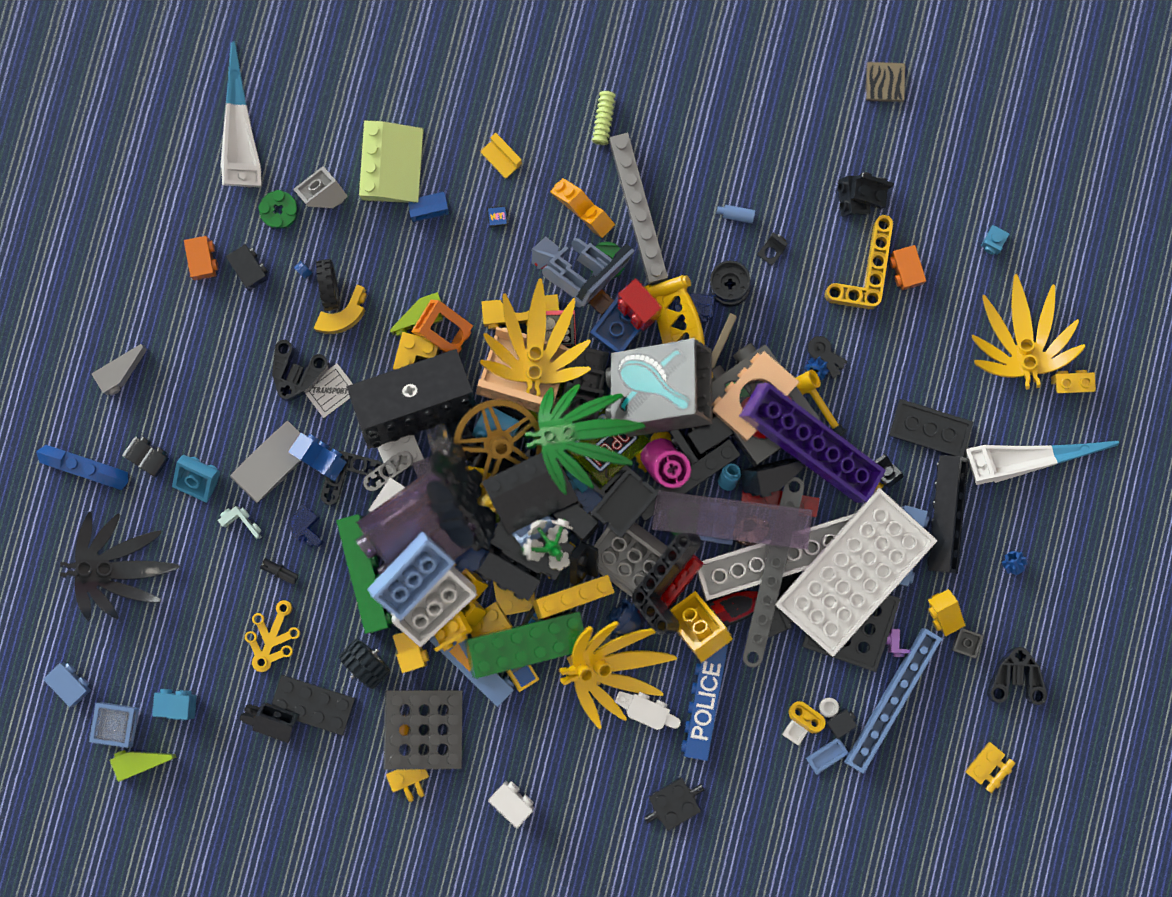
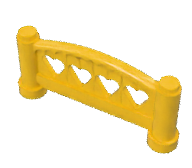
M681 275L653 286H643L662 306L661 315L657 322L663 344L679 341L685 333H688L689 339L695 338L705 345L698 312L687 292L688 287L691 286L690 278L687 275ZM677 296L680 297V304L682 305L680 312L668 309ZM683 314L685 316L684 322L687 324L686 329L680 330L672 327L679 316Z

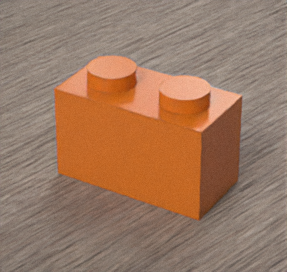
M207 236L184 240L190 277L193 280L216 276L218 264L217 260L213 259L212 252H215L213 241H210Z
M915 245L895 250L891 253L889 262L891 268H895V282L897 286H900L901 291L923 285L926 282Z

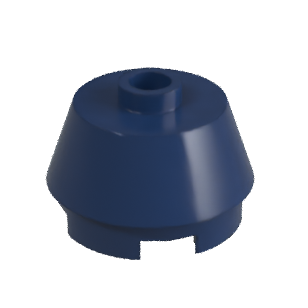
M627 599L621 600L622 604L618 608L614 606L606 618L609 622L605 627L613 622L619 623L611 634L622 636L638 631L643 616L633 602Z

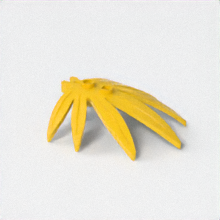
M1017 274L1014 275L1012 288V321L1017 345H1015L1009 330L994 306L985 295L982 296L989 322L1001 344L1012 356L1009 357L992 344L972 335V340L984 353L1002 363L974 360V364L982 370L1001 377L1015 378L1024 376L1026 390L1030 389V375H1032L1036 387L1040 388L1041 383L1037 377L1038 374L1049 373L1064 367L1085 349V344L1056 356L1073 336L1079 324L1077 319L1053 341L1046 352H1043L1051 331L1054 316V284L1050 288L1041 312L1035 343L1033 341V328L1028 303Z
M539 278L529 310L527 349H525L516 314L507 295L504 293L503 311L506 328L519 360H516L496 339L484 333L483 336L491 350L511 368L488 360H481L480 364L491 373L503 379L526 382L528 387L526 393L530 394L529 391L532 389V383L534 382V390L536 391V396L539 397L540 383H563L588 373L591 370L590 367H573L558 372L557 370L574 361L588 347L591 342L590 340L570 348L555 361L550 362L569 327L575 307V298L570 301L561 314L550 335L546 350H543L546 332V304L543 282Z
M613 622L607 625L591 640L593 628L590 626L580 634L575 642L572 652L573 665L568 668H559V672L562 675H566L560 678V682L563 685H567L574 681L576 694L582 708L599 729H601L599 715L589 691L611 713L624 721L627 718L617 703L596 682L635 693L642 692L656 696L664 695L662 691L644 681L612 673L613 671L641 668L677 660L675 655L656 651H625L610 654L656 633L653 628L622 635L596 650L619 623Z

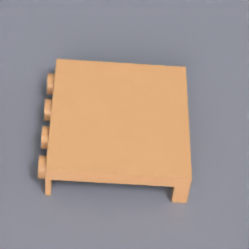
M496 327L494 339L501 343L516 360H519L509 338L507 328ZM522 333L524 346L527 349V334ZM547 340L544 341L543 350H546ZM560 344L550 362L555 361L570 348ZM490 348L487 357L488 361L497 362L511 368ZM484 367L477 385L476 394L491 399L513 401L528 410L539 413L542 399L551 387L554 389L555 402L560 383H540L539 397L536 396L534 382L529 394L526 393L528 388L526 382L503 379Z

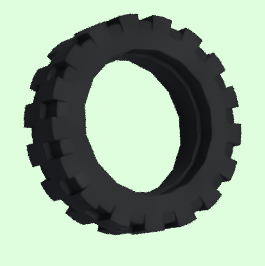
M331 259L316 261L317 281L322 306L325 311L340 309L339 289L333 261Z

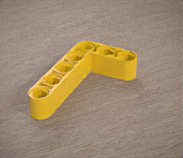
M879 216L873 225L864 288L833 283L825 291V299L828 302L864 309H874L879 305L882 300L893 221L889 216ZM879 222H885L888 228L881 229L879 227ZM876 240H882L885 247H878ZM873 259H880L882 266H875ZM870 277H877L879 284L873 285ZM831 289L838 291L839 296L837 298L830 295L829 291ZM850 292L857 294L858 299L856 301L848 297ZM873 295L876 298V303L868 302L867 296Z

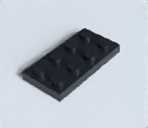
M899 399L888 436L951 456L963 457L973 421Z
M281 675L272 705L299 714V722L344 735L356 698Z

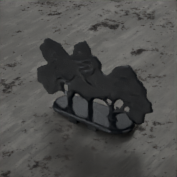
M451 443L448 449V456L439 450L430 456L432 460L431 472L442 480V482L432 480L426 486L427 495L432 503L430 507L433 513H437L441 520L439 523L441 529L446 530L454 544L461 548L472 547L475 551H479L482 548L489 551L491 540L495 537L496 513L489 507L481 506L478 503V498L482 495L480 485L483 481V474L476 469L466 470L467 457L461 444ZM446 479L449 480V483L447 485L445 484ZM468 524H474L475 529H470V526Z

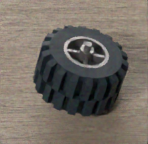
M354 639L339 655L340 661L352 673L350 678L353 680L356 677L368 688L375 689L390 673L387 664L377 654L379 650H372L361 640Z

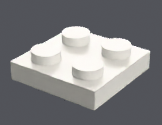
M408 435L400 438L398 441L388 442L377 447L384 463L401 451H407L412 455L413 463L411 466L425 461L414 435ZM401 455V460L397 463H395L394 460L392 461V463L396 465L398 471L400 470V468L398 467L400 464H408V456ZM389 465L385 466L388 474L392 475L394 472L393 468Z

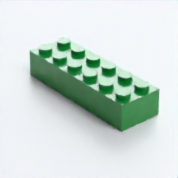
M360 514L336 520L365 634L392 628V613L388 612L385 607L377 602L368 590L380 577V574L377 572V567H379L378 558L372 552V549L375 548L373 539L367 533V530H370L368 520Z
M574 611L467 638L464 640L472 678L477 679L572 654L576 640L584 631L580 612Z

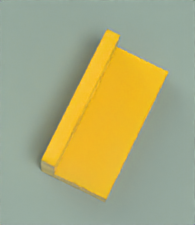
M495 133L490 137L491 142L481 150V154L504 178H508L522 165V159Z

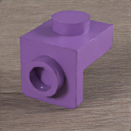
M891 629L887 637L888 652L893 653V657H905V653H910L909 649H899L900 629Z

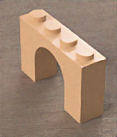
M765 351L761 355L757 353L750 361L752 365L748 369L744 367L737 375L740 379L735 384L731 382L724 390L727 392L723 398L719 396L712 403L714 407L712 412L746 442L757 429L739 417L743 410L739 401L741 389L750 382L761 381L770 383L787 396L799 383L797 379Z

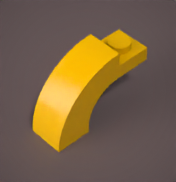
M356 285L349 304L341 312L329 314L321 311L314 330L324 334H337L355 326L366 311L364 307L360 306V304H364L367 297L365 288Z

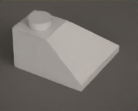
M324 166L294 188V191L308 207L334 208L348 197Z

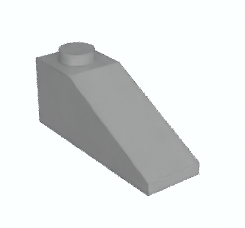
M138 345L92 373L104 394L112 396L118 393L120 388L125 385L147 351L144 345Z

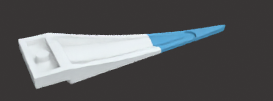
M233 41L230 50L221 156L222 185L260 187L261 166L249 121L236 44Z
M1119 441L1051 446L982 445L968 448L965 453L967 459H969L975 483L979 485L993 481L994 483L1115 447L1119 445Z

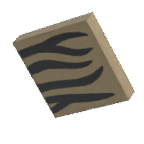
M867 62L866 101L904 102L905 63Z

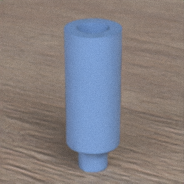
M725 204V207H717L716 214L723 215L725 219L752 224L755 210Z

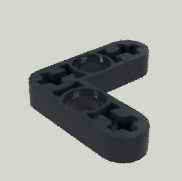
M338 451L346 460H350V456L353 457L350 461V468H347L348 463H346L339 474L341 479L336 484L332 483L330 478L326 476L321 493L322 501L327 505H334L338 502L347 471L367 476L373 471L368 469V473H365L368 468V461L371 462L370 466L377 467V464L381 466L383 463L363 456ZM358 459L364 462V467L361 470L354 468V462ZM386 467L383 468L384 475L386 474ZM328 484L338 487L337 491L333 489L332 495L335 496V499H331L330 502H327L328 498L325 497L331 490V488H327Z

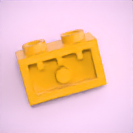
M459 611L434 634L439 643V646L434 648L436 652L441 649L444 652L454 647L453 642L456 641L459 644L467 639L466 635L473 631L462 611Z

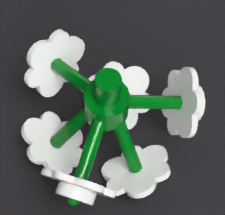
M558 519L557 522L552 521V523L557 525L554 528H549V534L546 536L543 529L547 521L537 520L531 524V530L528 532V535H535L539 532L546 541V545L543 547L542 542H538L536 539H527V543L523 544V555H527L528 560L539 561L540 557L548 553L550 555L549 567L551 569L557 568L560 571L563 567L569 566V554L567 552L563 553L559 544L560 542L566 543L568 541V531L563 528L572 529L573 527L568 526L569 522L566 519Z

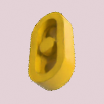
M797 701L790 706V718L807 731L819 733L824 729V717L801 701ZM795 710L800 711V716L795 713ZM811 721L816 723V727L812 726Z

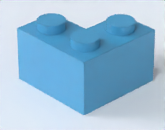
M160 689V692L154 693L152 716L168 717V719L195 718L197 695H191V691L187 690L172 693L171 689Z

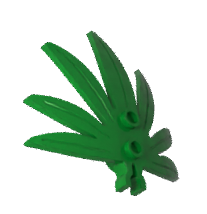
M580 384L568 390L558 401L554 409V389L552 387L549 388L544 395L538 415L540 431L525 433L527 438L536 439L531 443H527V447L532 449L536 446H542V454L547 470L564 495H567V487L562 469L556 460L557 458L576 479L591 489L594 488L593 483L582 467L565 453L566 449L578 455L602 462L633 465L631 460L612 450L589 443L577 442V440L622 435L646 428L645 424L621 419H596L573 424V422L608 407L623 398V394L608 395L589 401L577 407L562 419L560 417L571 405L580 390Z

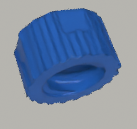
M299 261L294 266L295 270L305 279L312 274V271L302 261Z

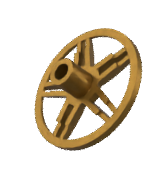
M494 399L474 406L463 416L457 426L454 443L484 442V447L462 446L464 451L488 453L483 473L484 481L491 458L496 459L490 478L497 474L503 458L516 465L521 463L510 455L512 451H515L525 460L529 459L513 444L532 426L535 432L540 431L535 417L522 405L509 400ZM492 406L511 407L520 411L526 417L506 431H503ZM485 408H489L497 429L491 431ZM482 411L488 436L486 438L460 440L462 431L470 418L477 412ZM528 419L530 420V422L521 430H519L515 435H510V432L515 430ZM537 446L535 455L542 453V446Z

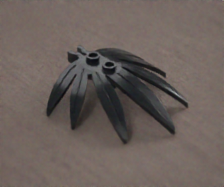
M88 512L77 538L75 563L60 562V567L75 570L60 573V578H67L68 576L75 578L76 601L86 621L91 619V603L87 592L102 611L116 620L119 619L115 608L97 586L127 599L150 603L161 602L160 598L141 589L109 580L143 579L179 569L180 565L158 561L109 562L130 555L147 546L161 535V530L134 537L110 548L101 555H97L112 536L118 524L120 514H116L103 526L88 548L93 527L92 513Z

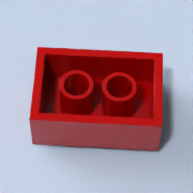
M636 278L618 294L617 308L624 316L628 315L631 318L630 323L635 329H641L644 332L660 317L662 306Z

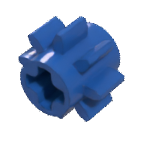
M821 357L817 360L811 358L808 361L809 364L804 367L807 371L814 370L821 381L829 372V369H826L828 362L821 360Z
M1016 551L1007 553L1005 561H1002L1007 574L1012 573L1015 575L1025 571L1024 565L1028 564L1023 553Z

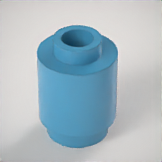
M736 464L724 466L718 478L719 486L727 491L733 490L741 476L740 468Z

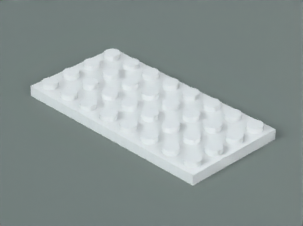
M878 488L777 600L775 605L833 657L937 540Z

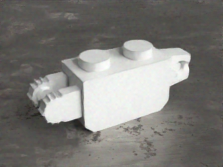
M619 691L615 702L627 709L628 717L656 730L663 728L664 725L672 728L680 726L679 718L669 714L670 709L666 708L668 704L659 700L654 703L649 700L650 696L639 692L638 695L635 693L632 695Z

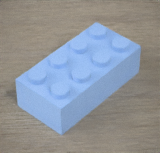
M422 531L368 590L377 602L401 621L448 572L455 562L446 551Z

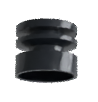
M729 260L721 262L714 268L710 277V289L715 301L725 307H735L747 299L750 292V276L744 265L737 261ZM728 283H732L733 287L731 290L728 289Z

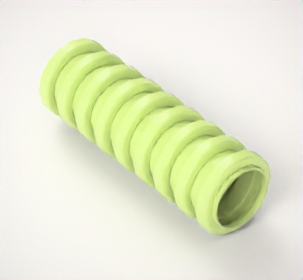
M610 91L599 93L600 98L598 101L600 103L597 105L599 109L596 111L598 115H596L595 132H593L594 138H592V142L598 145H606L609 142L607 139L610 136L608 133H610V121H612L613 104H615L614 99L616 98V95Z

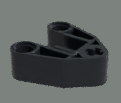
M280 340L275 345L272 376L278 395L285 401H293L310 392L328 371L330 364L325 356L316 354L311 358L299 385L297 383L304 369L300 365L293 363L287 379L284 380L291 365L295 349L289 341ZM288 345V353L281 354V347ZM320 359L324 360V366L316 368V362ZM284 389H286V390H288V389L291 390V391H292L291 394H287V395H286V394L283 392Z
M1013 647L997 663L987 690V696L993 702H1004L1008 698L1010 666L1012 665V685H1023L1024 666H1026V699L1031 704L1042 705L1047 700V692L1040 667L1025 648ZM1018 650L1019 654H1022V658L1019 659L1015 658V653H1018ZM997 688L1002 692L999 699H996L993 695L994 690ZM1035 691L1040 693L1038 701H1034L1032 697Z

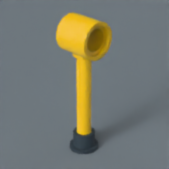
M809 370L795 377L799 381L796 387L802 395L810 393L830 424L831 429L840 436L844 435L847 430L840 423H837L816 390L821 385L818 374L814 370Z

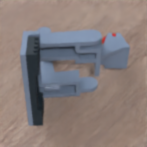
M545 236L531 250L532 264H535L538 269L542 268V274L546 279L574 297V301H576L575 306L579 308L584 307L627 265L635 251L628 244H625L611 259L591 243L587 245L578 238L574 239L571 245L580 254L577 261L593 271L592 277L585 280L571 269V264L563 259L568 247L565 246L559 251L560 248Z

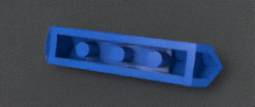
M45 445L36 451L39 463L122 490L128 483V472L49 445Z

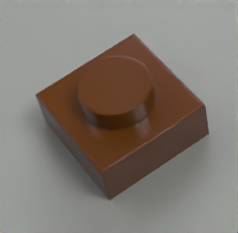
M601 289L588 304L602 316L614 300Z

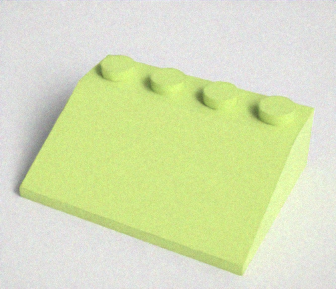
M364 121L359 196L362 200L418 203L423 128L382 121Z

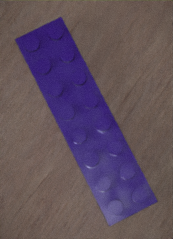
M770 383L757 385L739 415L740 418L856 503H866L870 499L886 471Z

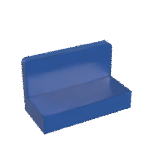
M444 192L419 197L418 203L408 202L412 222L449 214Z

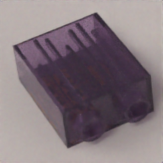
M431 469L357 521L363 535L355 541L368 559L378 553L385 564L377 569L380 575L422 531L446 551L453 560L472 548L457 546L449 538L446 530L441 529L439 525L441 520L437 513H433L430 507L432 503L427 495L426 486L432 480H439L441 482L442 480L433 475ZM468 524L470 526V529H475L474 524Z

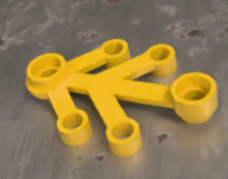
M282 600L277 603V615L270 633L265 625L263 614L256 613L252 617V621L257 625L265 643L261 651L257 643V634L253 631L245 634V640L250 643L255 655L252 659V666L258 672L267 671L273 661L283 657H290L293 654L292 647L288 645L283 646L281 651L270 654L272 647L290 639H297L300 636V630L295 627L277 636L284 617L292 612V604L289 601ZM283 604L287 606V610L285 612H282L280 610V607ZM258 615L262 618L259 623L255 621V617ZM294 629L297 631L296 637L291 636V631ZM250 633L254 635V639L252 641L248 639V635ZM285 648L290 649L288 655H285L283 652ZM261 658L265 661V664L263 666H260L258 664V661Z

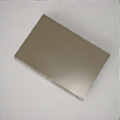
M731 313L712 352V369H714L736 321V315Z

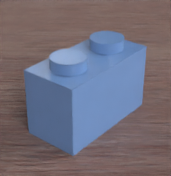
M59 663L43 680L69 707H75L91 691L88 687L89 683L83 677L79 678L75 674L76 669L70 663Z

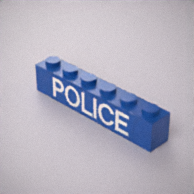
M728 645L719 649L702 663L701 661L700 664L696 663L694 675H698L697 682H693L691 689L694 699L693 702H689L688 713H691L690 721L685 723L684 732L687 733V738L682 741L681 752H684V757L708 761Z

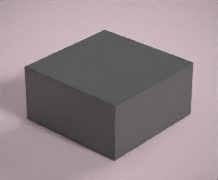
M961 628L957 631L951 651L976 659L983 635Z

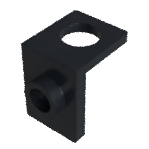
M773 232L757 255L772 266L786 249L788 243L784 237ZM767 248H773L776 251V255L773 258L766 257L765 250Z

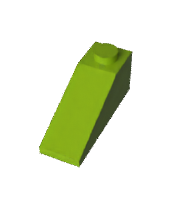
M125 750L115 753V758L111 759L110 762L119 782L177 757L175 754L137 751L126 753Z

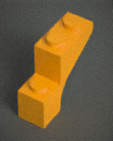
M562 178L550 191L555 198L576 214L593 233L601 238L615 226V223L604 210L594 205L582 189Z

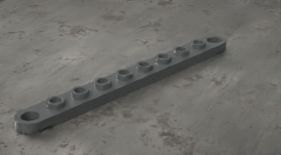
M793 477L784 485L743 652V661L749 667H757L763 659L804 491V483L798 477ZM794 481L799 484L798 492H791L789 490L790 482ZM749 652H756L758 654V660L755 663H750L747 660Z

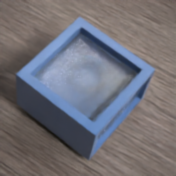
M104 702L95 703L89 742L126 748L133 747L139 708Z

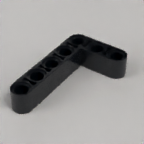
M679 533L632 594L633 604L657 634H675L679 629L677 618L660 597L699 549L701 538L696 533Z

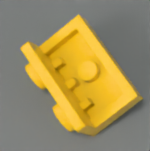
M1078 370L1076 373L1057 371V374L1051 377V385L1056 384L1057 393L1096 391L1095 372L1088 373L1087 370Z

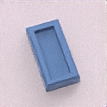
M835 738L806 757V760L817 775L849 753L841 740Z

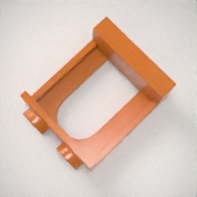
M430 300L411 332L416 336L424 337L444 353L457 349L459 354L461 345L470 336L473 325L441 301ZM439 313L460 328L451 343L430 329Z

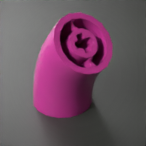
M664 438L656 439L643 448L640 460L655 481L670 488L680 487L686 483L691 472L690 462L685 455L675 448L670 440Z

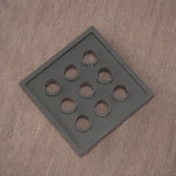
M385 690L384 770L462 769V690ZM404 704L409 707V713L406 716L400 713V707ZM423 704L428 707V713L424 716L419 713V707ZM442 704L447 707V712L443 716L438 713V707ZM403 724H406L409 727V732L403 736L400 734L399 729ZM422 724L428 727V732L425 735H421L418 731ZM441 724L447 727L444 735H440L437 730ZM402 744H406L409 748L406 755H401L399 752ZM421 744H426L428 747V751L424 755L418 752ZM440 744H445L447 748L443 755H440L437 751Z

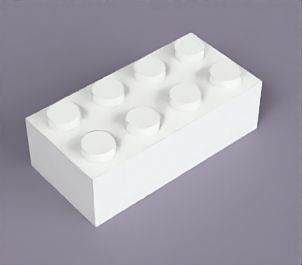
M452 566L401 621L393 614L392 621L421 647L477 595L475 585Z

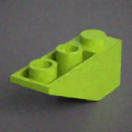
M438 292L419 298L390 329L392 335L401 336L402 332L407 333V330L414 328L430 300L441 301ZM439 313L433 324L443 321L444 316Z

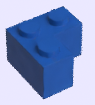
M300 433L288 451L333 481L336 480L347 463L341 458L342 454L333 448L329 451L330 446L319 441L318 438L311 434L307 437Z

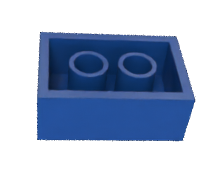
M618 296L590 331V336L612 353L626 351L642 331L641 329H635L630 323L631 318L628 315L624 316L618 310Z

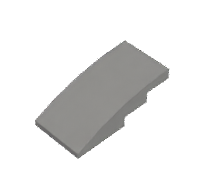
M287 420L230 475L256 503L262 500L285 479V476L299 465L301 460L288 451L298 438L300 432Z

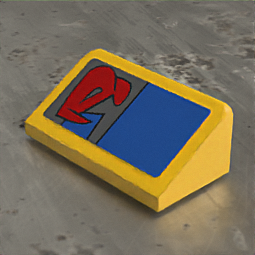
M531 665L506 671L519 692L539 680Z

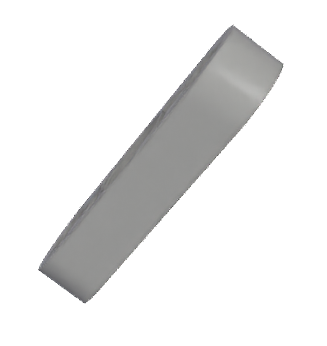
M407 451L397 453L364 478V487L369 491L378 490L387 483L389 478L393 479L412 465V455ZM401 455L408 456V464H400L398 466L400 470L398 471L396 465L392 463V461L394 460L395 463H397L401 460ZM387 465L391 466L394 470L390 477L385 476L383 473V468ZM379 471L380 476L383 479H385V481L382 482V479H379L376 482V487H374L373 485L369 486V478L371 477L372 479L378 477L379 475L376 474V472Z

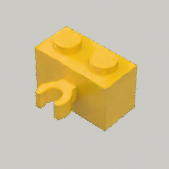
M949 589L940 594L933 595L928 600L931 607L928 609L929 613L935 619L932 621L937 631L941 630L944 636L966 626L958 601Z

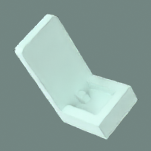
M235 506L231 510L228 508L220 514L221 518L218 522L222 527H227L240 517L256 539L262 538L260 535L261 529L255 522L253 524L248 519L250 515L243 507L240 509Z

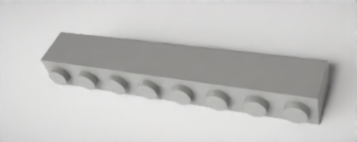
M628 133L616 135L609 138V143L648 285L653 286L667 281L668 276Z

